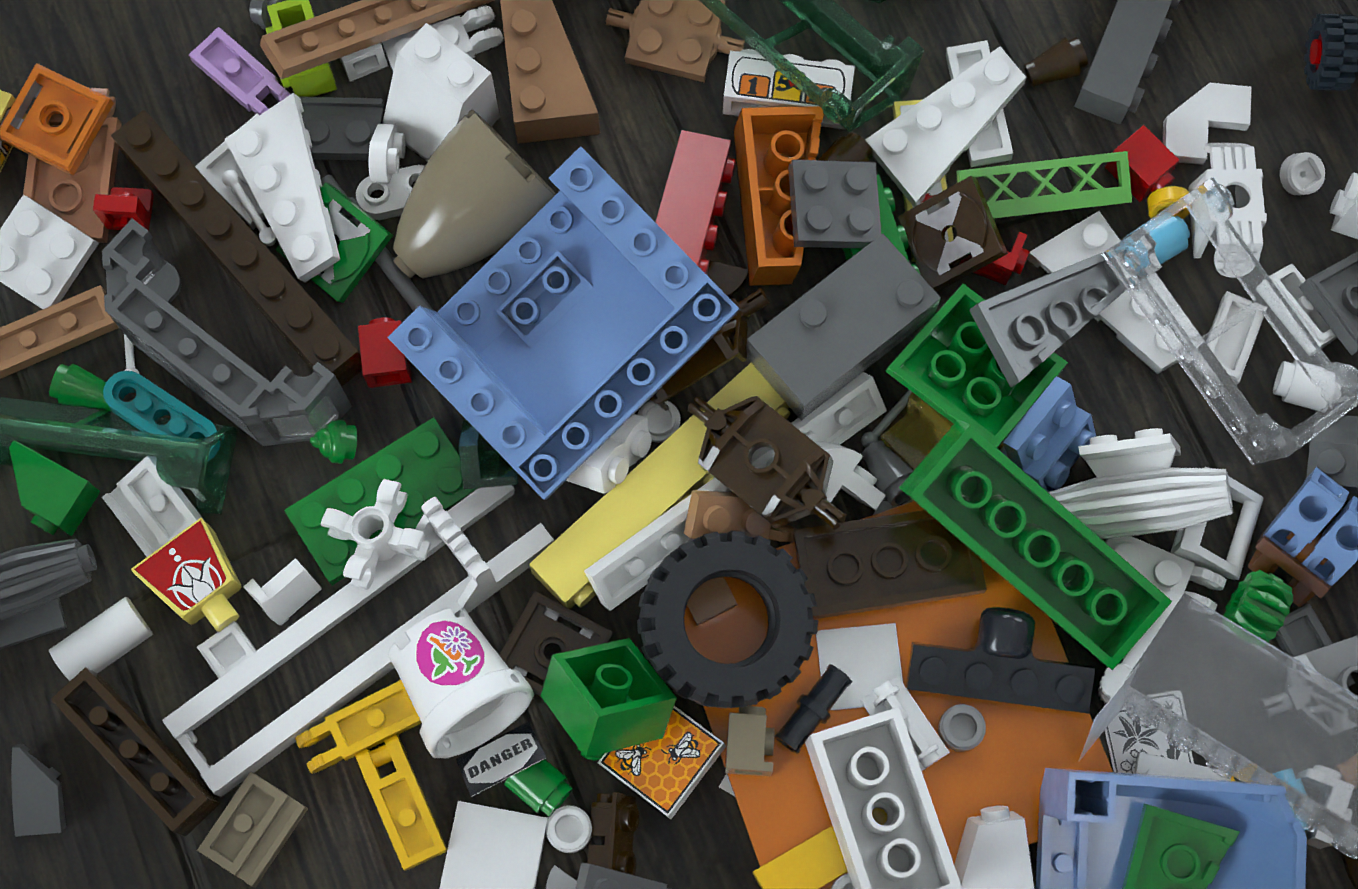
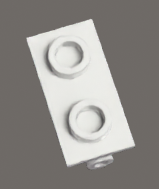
M899 676L891 681L884 682L875 688L873 693L860 700L870 716L900 707L921 771L950 753Z

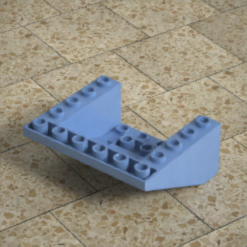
M581 146L549 177L560 191L438 312L419 306L387 337L543 500H546L740 311L737 305Z

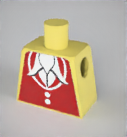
M199 518L131 569L143 583L190 625L197 623L206 616L215 630L220 632L239 618V614L227 599L241 589V583L216 533L202 518Z

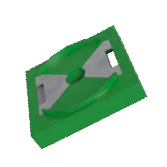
M325 182L320 191L324 207L328 208L333 232L339 237L340 242L337 248L340 260L325 269L323 274L319 273L311 278V280L337 302L344 303L393 235L333 185ZM342 207L361 222L359 226L340 212ZM279 244V246L276 248V251L287 259L282 247Z

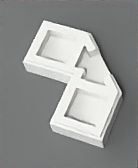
M1209 83L1166 117L1163 122V144L1179 159V162L1204 164L1207 160V152L1204 149L1205 144L1208 143V127L1246 131L1250 126L1251 87Z

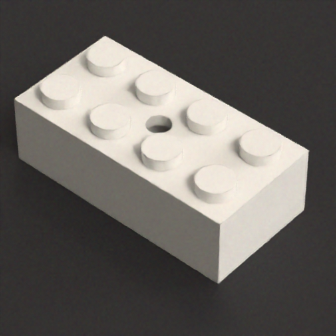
M900 707L811 734L805 741L853 889H962ZM874 808H882L887 813V821L884 825H880L874 820L872 816Z

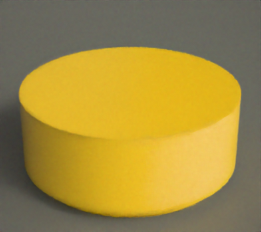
M1178 186L1160 188L1152 192L1147 199L1148 212L1151 219H1155L1163 213H1169L1174 217L1179 216L1184 219L1192 210L1189 191Z

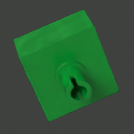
M630 638L553 654L541 692L542 699L577 745V750L581 751L580 755L588 760H600L607 752L662 739L676 701V696L655 672L654 668Z

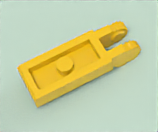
M400 680L325 717L326 721L304 731L295 740L299 748L310 747L332 733L337 747L313 757L311 761L306 763L310 774H313L338 763L342 759L348 760L366 748L370 749L385 742V739L396 734L399 735L421 724V721Z

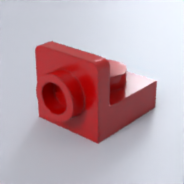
M112 187L109 195L95 194L93 211L106 229L122 230L131 219H134L149 231L154 194L150 189Z
M1019 232L1011 252L973 273L1004 285L1007 284L1012 272L1020 275L1030 252L1022 248L1027 234ZM972 255L961 260L960 264L973 258Z

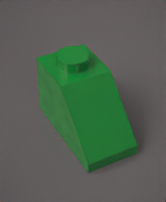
M13 440L9 446L21 506L34 515L30 522L53 536L58 529L72 536L100 491L86 479Z

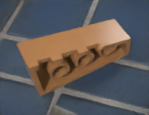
M500 0L517 142L527 143L600 134L597 108L553 1Z

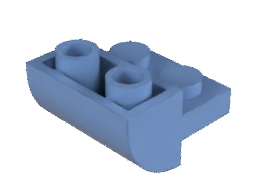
M1056 376L1004 440V446L1000 451L1047 492L1053 491V489L1057 490L1066 482L1070 468L1080 457L1078 446L1090 445V438L1096 437L1092 416L1076 406L1071 384Z

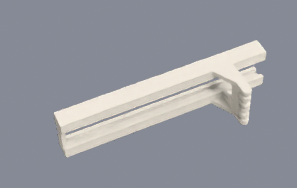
M510 482L508 485L479 487L448 511L443 509L436 497L426 501L421 507L424 515L415 528L425 533L424 541L432 544L426 558L447 544L465 568L468 577L215 765L209 766L202 752L195 747L194 744L197 742V737L192 732L194 729L424 560H418L398 552L387 561L377 562L375 576L368 590L351 586L348 583L162 720L201 773V777L214 794L220 797L224 796L244 781L250 771L256 772L295 743V738L298 735L323 722L325 717L338 711L393 670L395 667L388 657L390 648L396 642L402 651L410 643L405 632L413 625L445 609L451 608L457 618L460 617V608H465L467 613H469L530 567L529 563L554 542V539L540 523L487 563L481 559L477 550L471 546L469 540L462 532L514 494L515 489Z

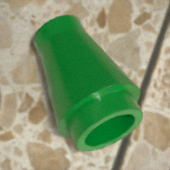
M74 363L70 366L64 364L58 366L50 385V397L58 399V403L62 405L112 411L103 395L106 381Z

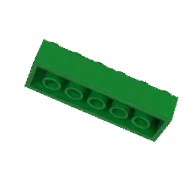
M959 419L899 487L900 490L1111 670L1119 664L1173 602L975 428Z

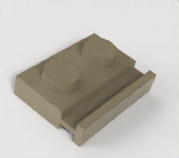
M250 771L197 851L256 888L308 808Z

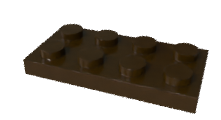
M925 510L843 522V524L839 523L840 527L836 530H833L829 525L795 529L793 531L799 569L802 568L808 578L804 582L808 593H814L817 606L812 607L813 619L983 594L987 590L981 558Z

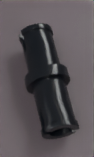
M832 664L827 666V670L808 695L802 694L797 700L798 708L779 733L777 732L774 736L783 746L797 755L807 738L814 732L820 722L825 724L831 717L828 712L845 689L853 682L848 675Z

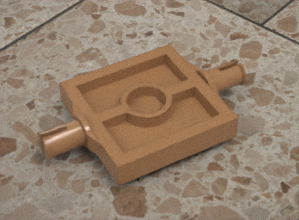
M641 0L633 14L610 8L609 14H607L606 25L629 30L630 40L625 54V63L704 83L709 65L717 55V52L730 55V51L740 52L744 50L745 40L722 36L721 22L725 11L724 0Z

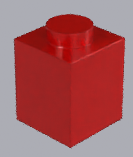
M1144 125L1113 151V153L1128 151L1131 194L1139 202L1151 192L1163 187H1169L1175 180L1171 173L1178 164L1179 159ZM1107 162L1105 168L1118 180L1117 162Z
M382 317L371 320L368 325L358 326L362 372L369 388L412 383L410 360L387 338L402 323L401 320L395 321L392 318Z

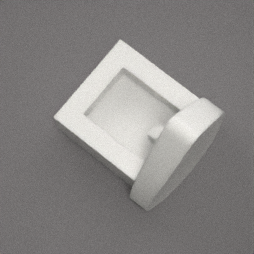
M296 558L263 587H260L253 578L243 586L269 618L281 626L322 589Z

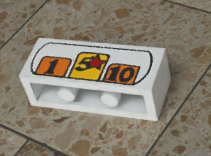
M745 49L740 52L730 51L724 91L723 114L739 116L742 108L825 106L821 126L846 129L855 66L845 65L838 60H825L823 62L804 60L802 57L792 54L781 57L763 55L761 52L752 49Z

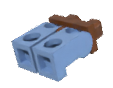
M1316 467L1288 504L1261 534L1248 568L1255 572L1261 570L1267 574H1273L1278 567H1281L1292 577L1286 584L1292 587L1293 603L1299 607L1315 595L1322 598L1330 587L1358 560V498L1353 496L1344 506L1349 491ZM1342 508L1341 513L1332 521V523L1322 533L1321 530Z

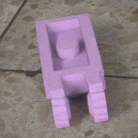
M220 27L213 31L189 54L194 64L249 112L252 110L255 114L261 115L267 111V106L261 101L269 93L278 102L291 95L278 83L276 76Z

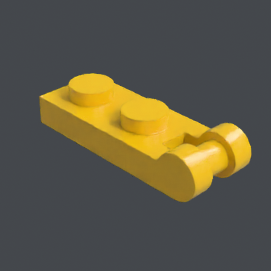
M396 734L385 739V745L372 751L366 748L356 753L355 757L402 868L407 871L447 852V847L408 760L404 746ZM393 761L397 771L381 778L378 767Z

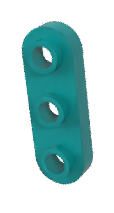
M121 371L111 376L106 382L103 395L112 412L185 461L200 464L209 461L217 454L221 441L214 424L142 375L134 371ZM136 393L134 400L123 402L125 395ZM165 415L171 416L167 424H157L160 417ZM198 438L206 439L202 447H191L194 440Z

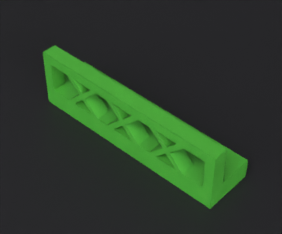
M1128 151L956 171L957 182L969 176L985 177L997 187L986 201L993 218L1132 202ZM1116 161L1119 187L1104 188L1091 178L1101 163ZM1092 164L1086 173L1078 167V165ZM1061 167H1068L1081 178L1068 193L1060 192L1049 183L1050 179ZM1050 169L1044 178L1035 171ZM1018 172H1026L1039 182L1028 197L1020 198L1006 187ZM1008 174L1002 183L993 175ZM1085 183L1094 188V190L1080 191ZM1044 187L1052 193L1051 195L1038 196ZM1002 192L1010 198L1008 200L995 201Z

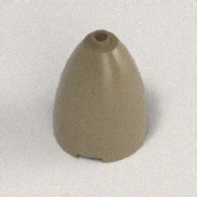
M471 109L447 134L418 176L398 223L393 250L397 256L393 261L409 278H412L415 274L421 278H428L470 266L498 252L556 193L477 112Z

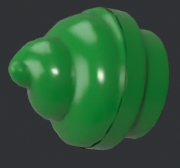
M332 420L310 438V443L313 447L318 448L322 456L329 458L332 463L342 464L344 459L353 460L357 447L356 426L346 425L345 420Z

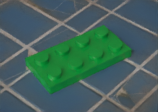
M434 417L284 510L332 586L345 578L343 575L345 565L349 558L354 555L358 544L354 540H341L327 534L330 528L323 527L320 524L327 508L336 509L354 516L365 507L375 506L379 486L383 479L401 483L399 491L408 494L403 510L397 514L395 519V527L415 529L424 515L421 507L429 499L436 497L443 509L448 511L479 488H473L474 477ZM383 529L375 531L369 539L377 537Z

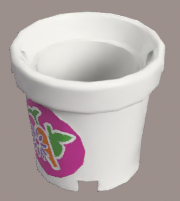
M451 608L426 617L405 632L410 643L402 651L396 642L390 648L388 657L397 670L422 723L420 735L433 758L453 757L482 745L515 722L529 707L533 699L534 692L530 684L519 671L508 668L474 624L465 608H460V617L458 618Z

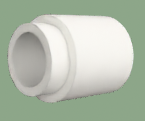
M1294 360L1293 363L1283 361L1275 379L1273 394L1282 396V401L1325 412L1329 405L1336 406L1338 404L1343 389V382L1337 380L1338 372L1299 360Z

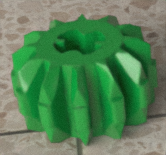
M1261 570L1247 574L1245 580L1239 583L1236 591L1232 593L1229 603L1225 606L1226 612L1222 617L1223 632L1243 646L1247 645L1253 649H1261L1267 646L1269 641L1276 637L1277 631L1283 626L1286 616L1290 613L1289 607L1293 603L1292 587L1283 583V580L1271 573L1267 574Z

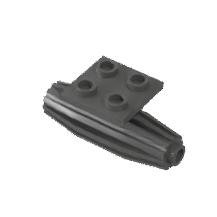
M76 538L18 547L0 553V650L67 628L59 597L91 581V571L97 570V564L89 544L82 546Z

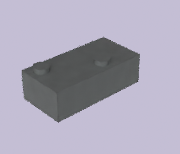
M881 234L747 339L746 344L747 358L802 421L935 315L941 297L884 234Z

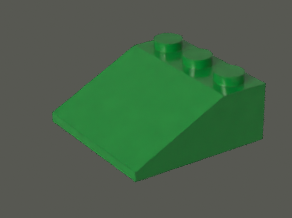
M962 284L890 364L886 372L954 424L959 419L970 424L998 448L1055 377L1061 374L1068 362L1054 352L1011 388L969 311L977 303L985 299L965 284Z

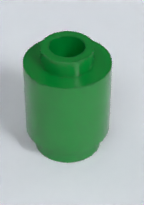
M546 759L507 778L504 784L535 812L543 811L549 817L564 803L573 790L566 783L567 777Z

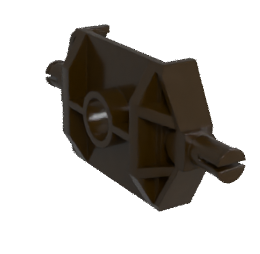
M761 288L740 302L735 298L732 299L740 311L649 399L650 402L667 411L670 408L665 403L666 401L735 357H738L742 362L747 360L748 325L746 321L749 320V316L770 305L767 296Z
M700 396L693 399L698 407L691 402L688 406V412L701 420L707 428L698 464L704 471H708L765 518L775 529L810 514H816L831 526L833 530L840 527L836 519L843 524L847 515L831 504L826 496L834 462L828 452L757 396L750 397L724 410L719 408L715 410ZM763 447L773 449L775 453L774 460L768 467L756 468L752 466L751 459L756 450Z

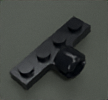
M992 607L986 608L981 613L978 639L973 648L963 649L912 642L906 687L909 690L1089 714L1095 668L1090 665L1034 657L1032 653L1035 631L1033 617L1020 610Z

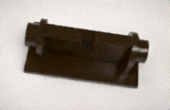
M613 792V794H597L596 802H593L591 805V836L605 837V845H589L588 864L635 875L636 857L633 853L634 832L639 825L636 797Z

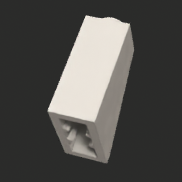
M1008 806L986 807L981 809V816L967 818L954 864L962 889H1034L1025 818L1014 811H1009Z

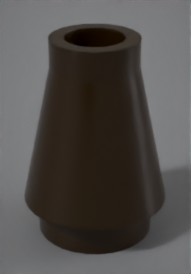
M1064 37L1032 61L1023 64L1025 75L1031 87L1080 76L1081 71L1089 67L1087 55L1077 37L1070 40Z

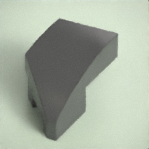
M16 744L12 748L11 767L15 837L62 833L66 828L62 785L57 780L61 773L53 767L47 768L28 752L30 749L24 744Z

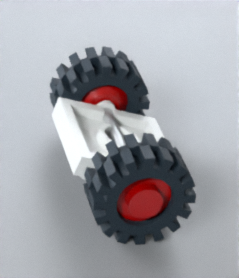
M1318 13L1316 18H1313L1312 27H1309L1308 30L1309 40H1306L1305 44L1307 54H1304V61L1307 62L1304 72L1307 75L1306 83L1309 84L1310 89L1346 91L1351 88V83L1355 81L1354 72H1358V18L1356 16Z

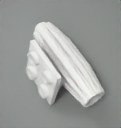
M1160 428L1135 432V439L1117 441L1116 435L1090 438V445L1078 446L1079 455L1088 463L1096 478L1048 492L1101 539L1180 530L1233 513L1226 469L1171 468L1174 456L1181 455L1180 446L1171 434H1163V430Z

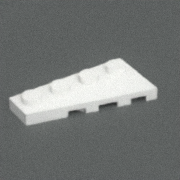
M292 93L226 137L225 141L297 278L307 282L339 261L340 256L328 208L324 207L320 191L322 183L319 171L314 167L310 151L312 143L309 131L305 129L301 114L304 112L301 98Z

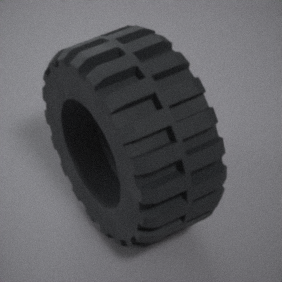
M717 531L704 534L672 551L653 570L648 578V584L645 591L641 594L638 606L641 607L640 619L637 620L638 634H641L643 647L641 648L646 660L649 659L655 672L673 689L674 693L682 698L690 699L696 702V704L707 707L736 708L756 705L764 699H771L781 693V688L787 683H793L801 673L799 668L803 661L809 660L814 648L810 645L811 637L813 634H817L818 620H813L812 607L817 606L814 593L809 594L804 582L808 578L802 568L796 569L790 562L793 557L783 548L777 550L770 546V540L759 535L756 537L746 536L745 532L730 531L728 533H718ZM719 577L737 578L750 584L761 596L768 614L767 635L760 648L749 658L733 664L717 663L702 656L689 641L684 625L685 609L691 595L706 581Z

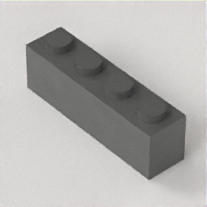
M1117 0L1074 105L1075 108L1121 125L1127 111L1136 112L1145 91L1138 87L1142 76L1150 77L1159 56L1152 52L1155 42L1163 44L1172 20L1165 18L1169 7L1176 10L1180 0Z

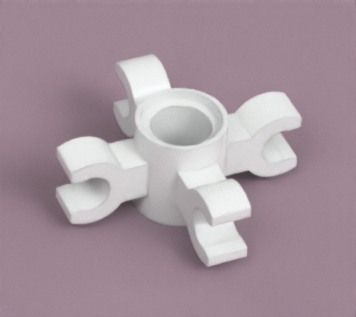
M383 479L377 492L375 506L365 507L354 516L336 509H326L320 524L323 527L330 528L327 534L341 540H354L358 544L354 555L347 561L343 572L344 577L352 578L351 586L368 590L375 576L377 562L387 561L398 552L418 560H426L432 544L423 540L425 533L411 528H397L394 525L397 514L403 510L408 497L407 493L399 491L401 488V483ZM383 529L377 537L369 539L375 531Z

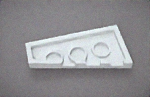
M998 47L865 139V141L871 146L874 153L873 157L915 207L924 200L926 193L932 186L945 176L950 170V166L963 151L966 152L988 122L991 123L1025 84L1026 76L1001 47Z
M1100 211L1029 252L1027 259L1037 268L1041 266L1046 272L1051 274L1110 250L1130 287L1094 318L1098 322L1102 320L1117 333L1116 338L1157 374L1189 356L1197 348Z

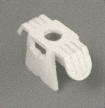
M1242 143L1205 144L1204 151L1210 153L1211 169H1207L1188 188L1192 204L1190 220L1194 258H1201L1216 226L1218 242L1214 255L1216 270L1226 277L1244 276L1257 266L1263 246L1262 229L1267 221V213H1265L1262 169H1256L1253 146ZM1229 185H1236V208L1229 206L1223 198V190Z

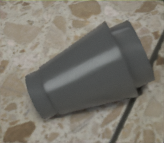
M882 440L866 447L862 452L863 459L870 474L877 479L875 483L877 489L886 495L883 501H889L894 507L910 501L911 498L900 490L899 487L914 470L886 446Z

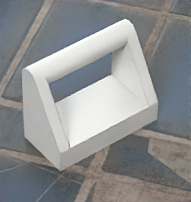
M1228 476L1231 500L1243 503V507L1227 559L1224 560L1200 546L1207 522L1177 530L1171 553L1194 562L1196 567H1203L1223 577L1239 580L1264 498Z

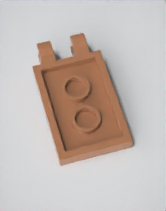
M91 88L111 98L114 105L75 175L73 176L28 154L23 194L97 242L107 243L109 229H106L93 211L95 194L109 195L110 189L114 187L119 148L111 135L121 128L122 123L118 118L112 117L115 111L116 99L109 96V89ZM54 114L51 116L49 125L51 127L61 125L63 115Z

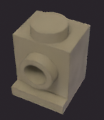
M756 706L739 707V713L729 714L725 773L771 777L773 762H764V755L773 756L775 728L766 727V708Z

